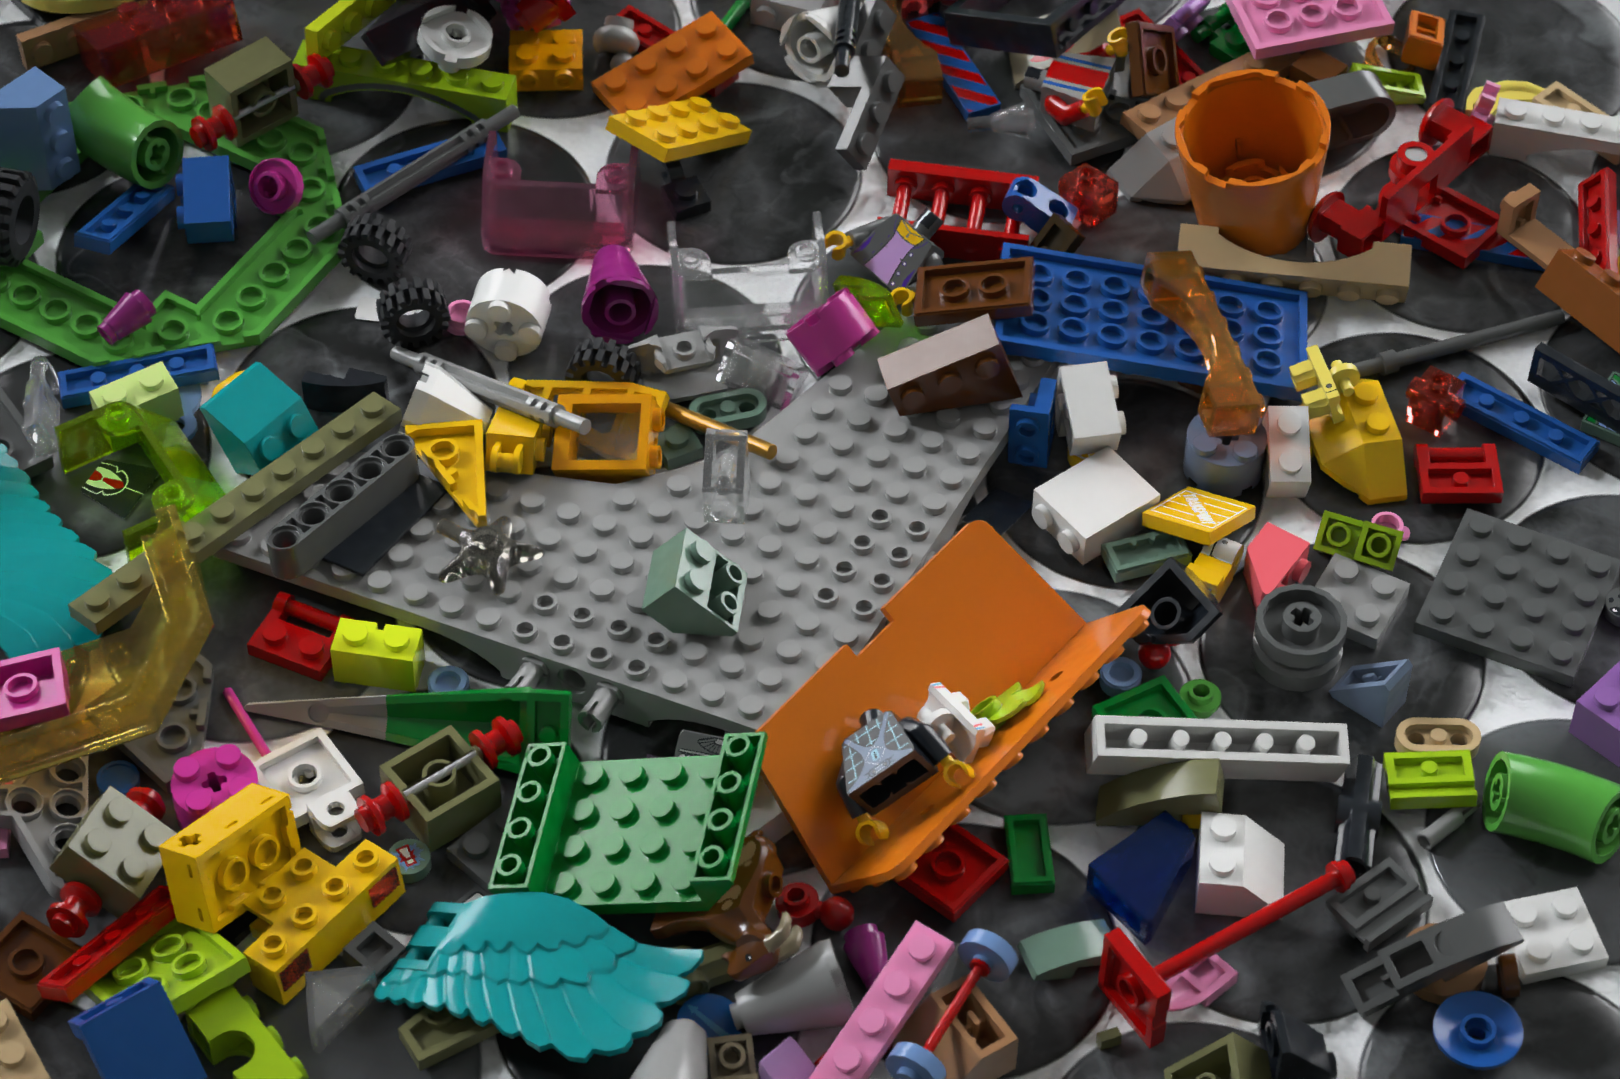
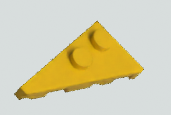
M482 419L405 425V435L410 436L414 440L416 453L472 523L477 528L487 527Z

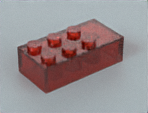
M233 0L131 1L119 5L114 11L72 25L83 65L96 78L102 76L114 87L124 85L243 40Z

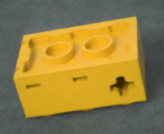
M251 783L158 846L177 922L215 934L245 913L247 909L244 908L243 903L301 850L294 813L289 810L292 808L289 794Z

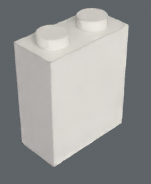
M1107 446L1035 488L1033 492L1032 517L1041 529H1046L1059 542V545L1067 554H1072L1084 565L1101 555V544L1131 537L1145 529L1146 527L1142 526V512L1160 503L1161 494L1112 448Z

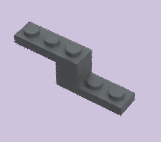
M864 0L859 13L856 50L854 58L850 61L849 74L844 78H840L833 72L827 86L846 107H853L835 150L854 170H867L905 79V75L887 56H880L897 17L883 0Z

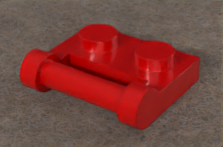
M1482 443L1481 447L1428 448V444H1414L1413 464L1417 472L1421 504L1502 503L1504 491L1495 443Z
M280 591L274 599L272 609L248 641V654L322 682L332 667L330 649L340 618L356 619L345 614L338 617L295 600L294 595ZM289 616H292L333 633L330 637H326L286 622Z

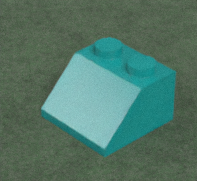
M261 362L252 364L199 407L236 473L256 474L319 430L302 398Z

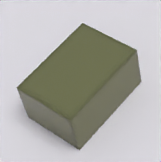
M1118 1027L1097 1033L1096 1043L1101 1051L1120 1045L1122 1035Z

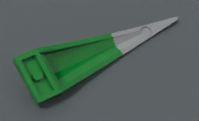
M516 687L252 702L243 707L247 712L342 730L412 747L449 725H452L470 746L469 733L476 729L483 734L488 733L492 730V720L501 716L507 721L513 720L518 725L524 740L520 743L521 753L515 757L508 755L506 752L499 755L496 768L520 774L528 744L567 742L571 748L572 691Z

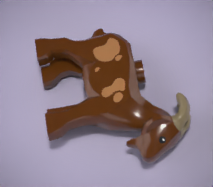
M762 830L751 832L744 839L734 885L709 911L656 913L650 928V932L655 939H666L671 936L680 937L691 931H705L727 944L735 945L736 949L722 954V959L729 963L727 973L736 982L769 971L779 962L795 955L801 947L803 932L801 927L797 925L791 928L792 919L789 913H782L780 924L773 933L765 923L774 899L779 897L783 890L782 874L784 869L777 856L775 844L763 836Z

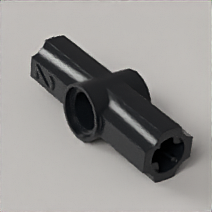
M1358 754L1350 759V765L1344 771L1342 795H1339L1334 824V833H1337V840L1335 842L1333 861H1347L1353 868L1356 879L1372 868L1374 841L1378 837L1382 813V801H1379V795L1382 785L1383 764L1378 763L1373 756Z

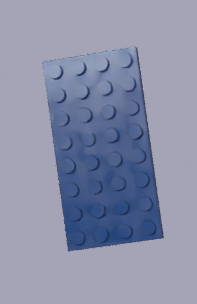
M1003 242L1000 259L1031 256L1034 257L1035 263L1033 316L994 320V328L1007 355H1018L1042 359L1048 362L1073 365L1107 361L1110 371L1121 372L1127 375L1134 374L1153 377L1164 381L1196 384L1202 387H1214L1238 391L1244 394L1251 393L1275 397L1281 400L1302 402L1301 394L1307 393V389L1296 391L1289 370L1290 366L1307 360L1306 291Z

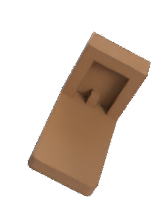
M1528 183L1516 192L1511 191L1503 198L1500 204L1501 212L1497 233L1546 270L1558 249L1575 248L1535 219L1541 191L1531 183Z

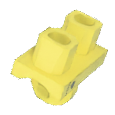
M1318 345L1307 347L1308 359L1290 366L1289 370L1297 392L1315 385L1318 387V389L1301 394L1303 406H1308L1309 420L1330 414L1334 424L1344 421L1345 417L1339 405L1341 400L1339 393H1343L1344 396L1352 395L1354 387L1360 380V373L1355 365L1352 363H1342L1341 360L1333 361L1331 369L1328 370Z

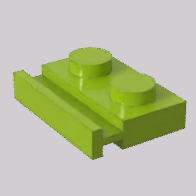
M1470 750L1384 753L1383 767L1387 793L1390 799V810L1476 807L1477 790H1475Z

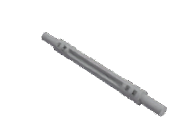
M400 346L393 347L390 352V358L413 368L414 372L420 376L423 374L429 377V375L422 373L426 362H430L442 367L479 399L553 428L562 426L582 435H586L591 429V421L589 419L566 411L565 407L561 404L429 353L422 352L418 354Z

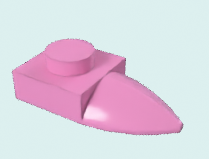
M1215 954L1165 982L1172 990L1168 1012L1184 1010L1200 1003L1205 1007L1209 1006L1237 983L1238 972Z

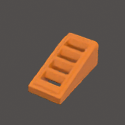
M1411 10L1401 52V61L1428 70H1434L1443 49L1446 20L1420 11Z

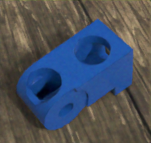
M1024 176L1017 177L1012 181L1002 202V209L1009 218L1024 222L1026 226L1037 233L1041 231L1054 212L1062 215L1072 224L1079 208L1036 180Z

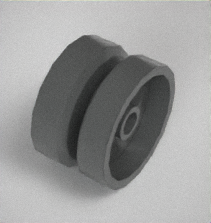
M1292 584L1278 587L1264 596L1256 611L1255 630L1251 644V661L1257 673L1268 683L1289 691L1305 692L1318 689L1333 680L1341 666L1343 646L1347 634V615L1342 604L1329 592L1312 585Z

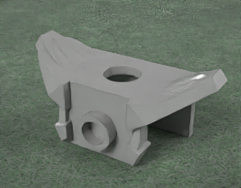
M700 325L699 330L659 338L655 334L645 340L628 345L627 354L634 352L637 355L636 361L641 362L642 367L640 370L642 372L640 379H642L644 386L667 392L670 397L669 401L672 403L693 400L701 396L728 391L719 363L729 354L733 345L738 340V329L733 326Z

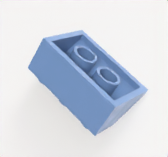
M35 66L0 89V167L31 172L37 181L38 190H53L66 180L72 178L81 169L66 88Z

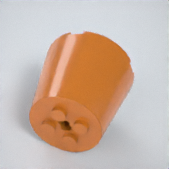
M1244 69L1216 76L1204 82L1191 93V99L1183 109L1178 111L1175 121V141L1199 225L1219 227V234L1243 249L1262 256L1286 254L1302 242L1308 233V221L1316 204L1331 137V120L1328 108L1320 95L1312 87L1301 80L1295 83L1279 77L1278 71Z

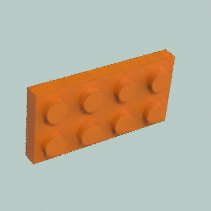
M711 10L591 82L596 96L616 115L626 113L627 110L645 109L650 105L659 106L668 104L670 101H683L690 99V97H699L754 64L753 53Z

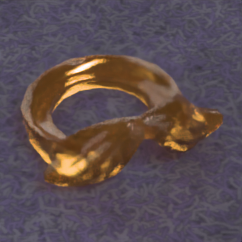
M1395 35L1375 37L1366 48L1362 64L1386 68L1378 57L1375 49L1377 44L1384 50L1401 55L1403 43L1397 40ZM1410 64L1408 68L1401 71L1414 73L1417 66Z

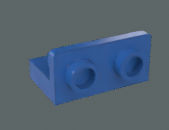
M1041 377L1038 393H1030L1028 406L1020 404L1010 405L1008 430L1009 463L1047 468L1055 434L1057 379Z

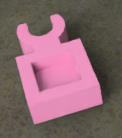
M1487 80L1471 115L1493 125L1495 115L1489 113L1495 104L1501 85Z

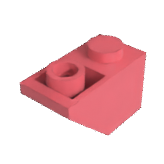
M1269 522L1264 525L1248 545L1243 575L1256 611L1264 596L1278 587L1292 585L1295 582L1301 584L1311 568V562L1308 561L1310 543Z

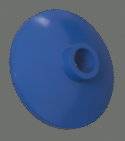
M1465 991L1447 998L1438 1007L1432 1027L1434 1039L1438 1047L1449 1059L1461 1066L1476 1070L1495 1069L1510 1062L1518 1054L1524 1036L1521 1019L1513 1007L1503 999L1481 991ZM1470 1036H1477L1482 1040H1476L1471 1038Z

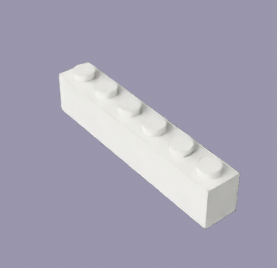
M1095 715L1084 733L1086 774L1127 775L1142 769L1168 763L1220 758L1225 779L1337 782L1350 765L1347 724Z

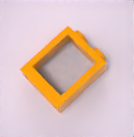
M558 394L557 403L563 405L566 411L589 419L591 421V429L586 435H582L562 426L555 428L551 470L556 477L612 484L654 475L656 470L661 469L662 449L658 445L659 432H663L665 429L664 408H660L652 394Z

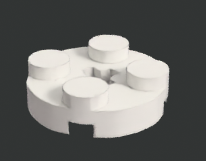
M452 5L438 6L429 10L422 19L417 35V43L424 54L432 61L438 63L439 68L447 73H456L459 69L473 68L486 61L490 54L493 37L491 26L480 14L468 9L467 14L455 11L456 6ZM449 35H451V36H453V37H455V38H457V37H462V39H461V40H456V39H453V38L449 37Z

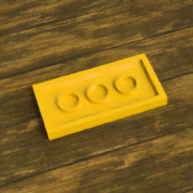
M690 97V99L683 101H670L668 104L659 106L650 105L648 108L640 110H627L626 113L609 116L605 130L663 163L747 144L752 132L751 129L740 124L738 117L729 113H720L711 107L709 101L700 97Z

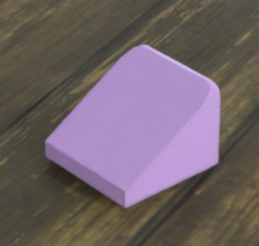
M788 1037L760 1061L759 1079H809L816 1067L800 1045L792 1037Z

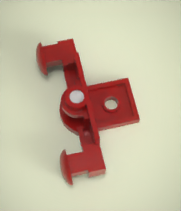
M1443 98L1437 101L1428 109L1421 121L1418 132L1419 142L1410 141L1399 146L1397 153L1391 157L1388 170L1391 181L1380 191L1377 209L1373 210L1372 207L1366 205L1359 210L1345 202V196L1342 192H1330L1316 204L1310 215L1307 229L1310 240L1318 243L1329 235L1338 240L1337 251L1352 257L1372 249L1373 241L1383 242L1394 231L1401 235L1403 229L1421 239L1422 247L1465 269L1480 255V250L1498 235L1497 227L1500 215L1451 189L1447 185L1490 149L1494 126L1473 115L1468 116L1454 109V101L1450 98ZM1438 141L1443 143L1438 149L1433 150L1432 147ZM1418 214L1442 217L1440 222L1442 232L1455 238L1466 236L1470 232L1471 222L1491 227L1479 238L1445 241L1411 221L1420 223L1421 216ZM1450 219L1460 220L1466 224V227L1463 229H1452L1445 222Z

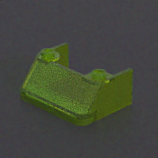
M116 401L54 427L61 467L65 474L138 442L165 483L160 485L152 495L153 509L157 515L122 531L127 562L226 495L179 425L171 418L128 402Z

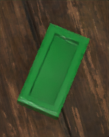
M1047 813L1004 815L1003 829L1007 859H1009L1008 872L1011 895L1055 893V877Z

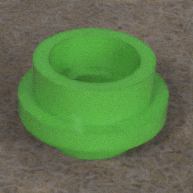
M1203 679L1188 681L1182 686L1179 694L1198 719H1206L1212 716L1220 707L1222 698L1219 688L1214 683Z

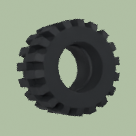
M0 167V265L17 267L26 258L36 236L40 214V197L37 181L31 172Z

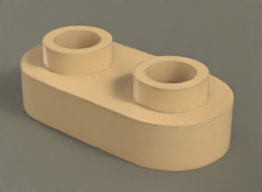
M1413 717L1403 720L1398 725L1394 746L1397 752L1470 750L1471 759H1473L1479 750L1481 732L1474 723L1462 718Z

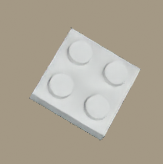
M1577 887L1504 901L1525 941L1508 950L1509 953H1515L1519 977L1523 985L1606 968L1609 956Z

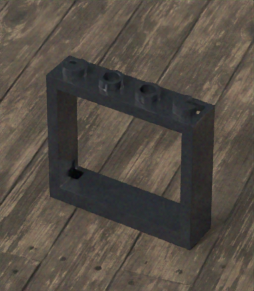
M957 0L943 12L950 45L1058 58L1126 0H1066L1045 19L996 13L1011 0Z

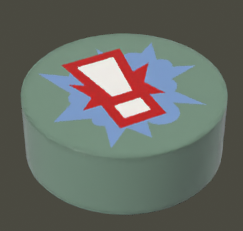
M404 839L395 843L388 851V853L398 858L404 883L418 882L429 874L432 866L429 848L423 842L416 839Z

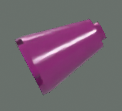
M607 245L595 254L581 303V317L584 325L591 330V334L595 338L603 337L606 343L610 339L616 340V344L633 342V337L643 332L646 335L654 327L658 320V299L630 252L620 245Z

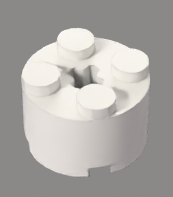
M504 268L493 269L485 273L477 283L466 316L464 332L478 345L494 353L499 360L512 362L517 356L531 353L541 343L552 306L549 300L550 292L540 279L526 271L516 269L515 274L502 273Z

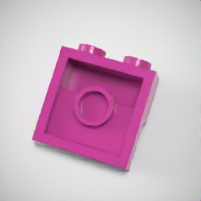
M59 647L0 661V732L70 716L68 700L71 697L68 673Z

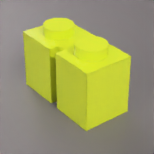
M340 618L330 649L334 681L416 693L425 664L422 629L385 624L384 630H378L376 622Z

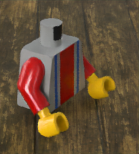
M1118 27L1109 33L1107 37L1109 44L1104 43L1090 52L1078 54L1064 52L1058 58H1053L1048 70L1028 66L1023 87L1041 92L1040 111L1043 114L1051 116L1063 126L1072 124L1088 131H1095L1103 109L1108 104V97L1113 88L1115 53L1118 57L1128 55L1125 27Z

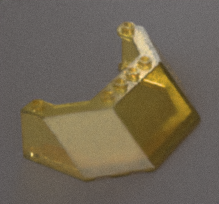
M175 504L154 510L159 523L157 531L151 536L148 534L140 537L155 583L133 625L129 629L61 651L68 673L71 697L68 700L70 715L52 721L0 732V785L159 731L214 626L196 551L188 527Z

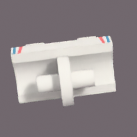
M941 682L931 683L928 688V700L920 709L916 718L932 726L951 748V753L959 761L966 764L972 763L978 748L989 745L995 732V726L986 717L977 719L969 711V700L960 691L951 693Z

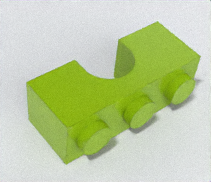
M233 985L220 989L200 1001L195 1008L185 1012L190 1036L213 1066L234 1055H243L251 1058L247 1064L232 1072L234 1079H309L302 1062L296 1056L289 1058L283 1050L284 1043L277 1030L272 1025L265 1027L260 1021L259 1010L249 995L242 997Z

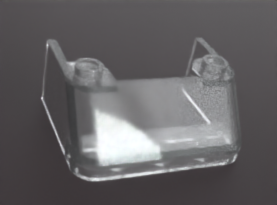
M820 211L813 212L812 240H802L794 243L788 250V264L711 269L710 258L704 251L697 248H677L675 221L667 222L668 269L676 334L699 330L700 325L733 326L738 329V340L735 344L789 341L785 335L787 330L815 307L818 308L827 302L826 299L829 298L827 255Z

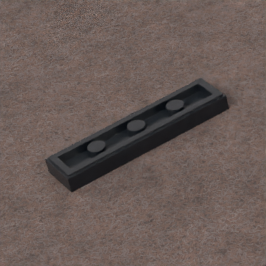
M1450 9L1444 33L1443 49L1436 66L1426 112L1437 101L1443 98H1450L1454 101V109L1464 113L1484 28L1485 15Z

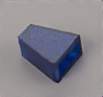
M1165 810L1088 864L1086 890L1144 945L1152 940L1192 864L1195 837L1192 831L1184 822L1177 821Z

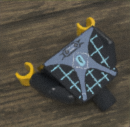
M870 709L865 711L859 718L861 728L847 737L842 743L843 761L837 777L836 788L851 818H857L859 822L855 833L857 840L864 845L874 846V842L870 837L871 828H874L875 834L879 839L885 840L889 837V828L882 821L872 820L870 815L872 817L938 773L937 764L940 763L944 767V780L949 785L962 789V787L954 779L957 769L963 768L964 772L971 778H974L975 774L970 765L952 758L950 755L952 752L951 748L932 726L913 717L901 719L893 711H885L883 713L879 709Z

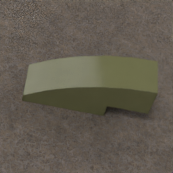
M1220 758L1188 760L1158 765L1121 776L1099 786L1095 819L1096 826L1181 825L1182 815L1202 814V812L1222 813L1225 777Z

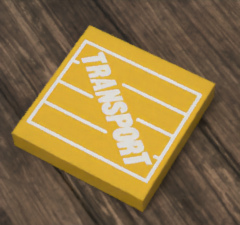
M1188 486L1142 512V526L1210 546L1254 520L1256 506Z

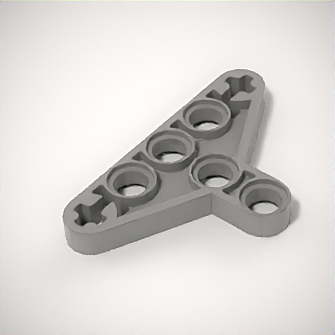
M61 720L55 723L14 784H0V828L11 829L47 892L52 898L62 902L60 891L65 885L64 880L48 868L61 851L56 845V841L61 838H70L88 812V733L82 724L74 720ZM63 738H71L73 744L71 754H64L65 741ZM61 769H70L75 771L79 778L69 782L63 781L56 773ZM18 801H27L33 804L35 810L28 814H22L15 811L12 805ZM63 803H69L76 806L79 812L73 816H65L60 814L56 807Z

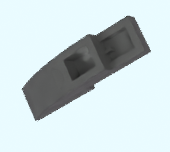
M1504 901L1450 918L1377 951L1378 957L1340 977L1359 1015L1363 1019L1442 978L1447 982L1525 941Z

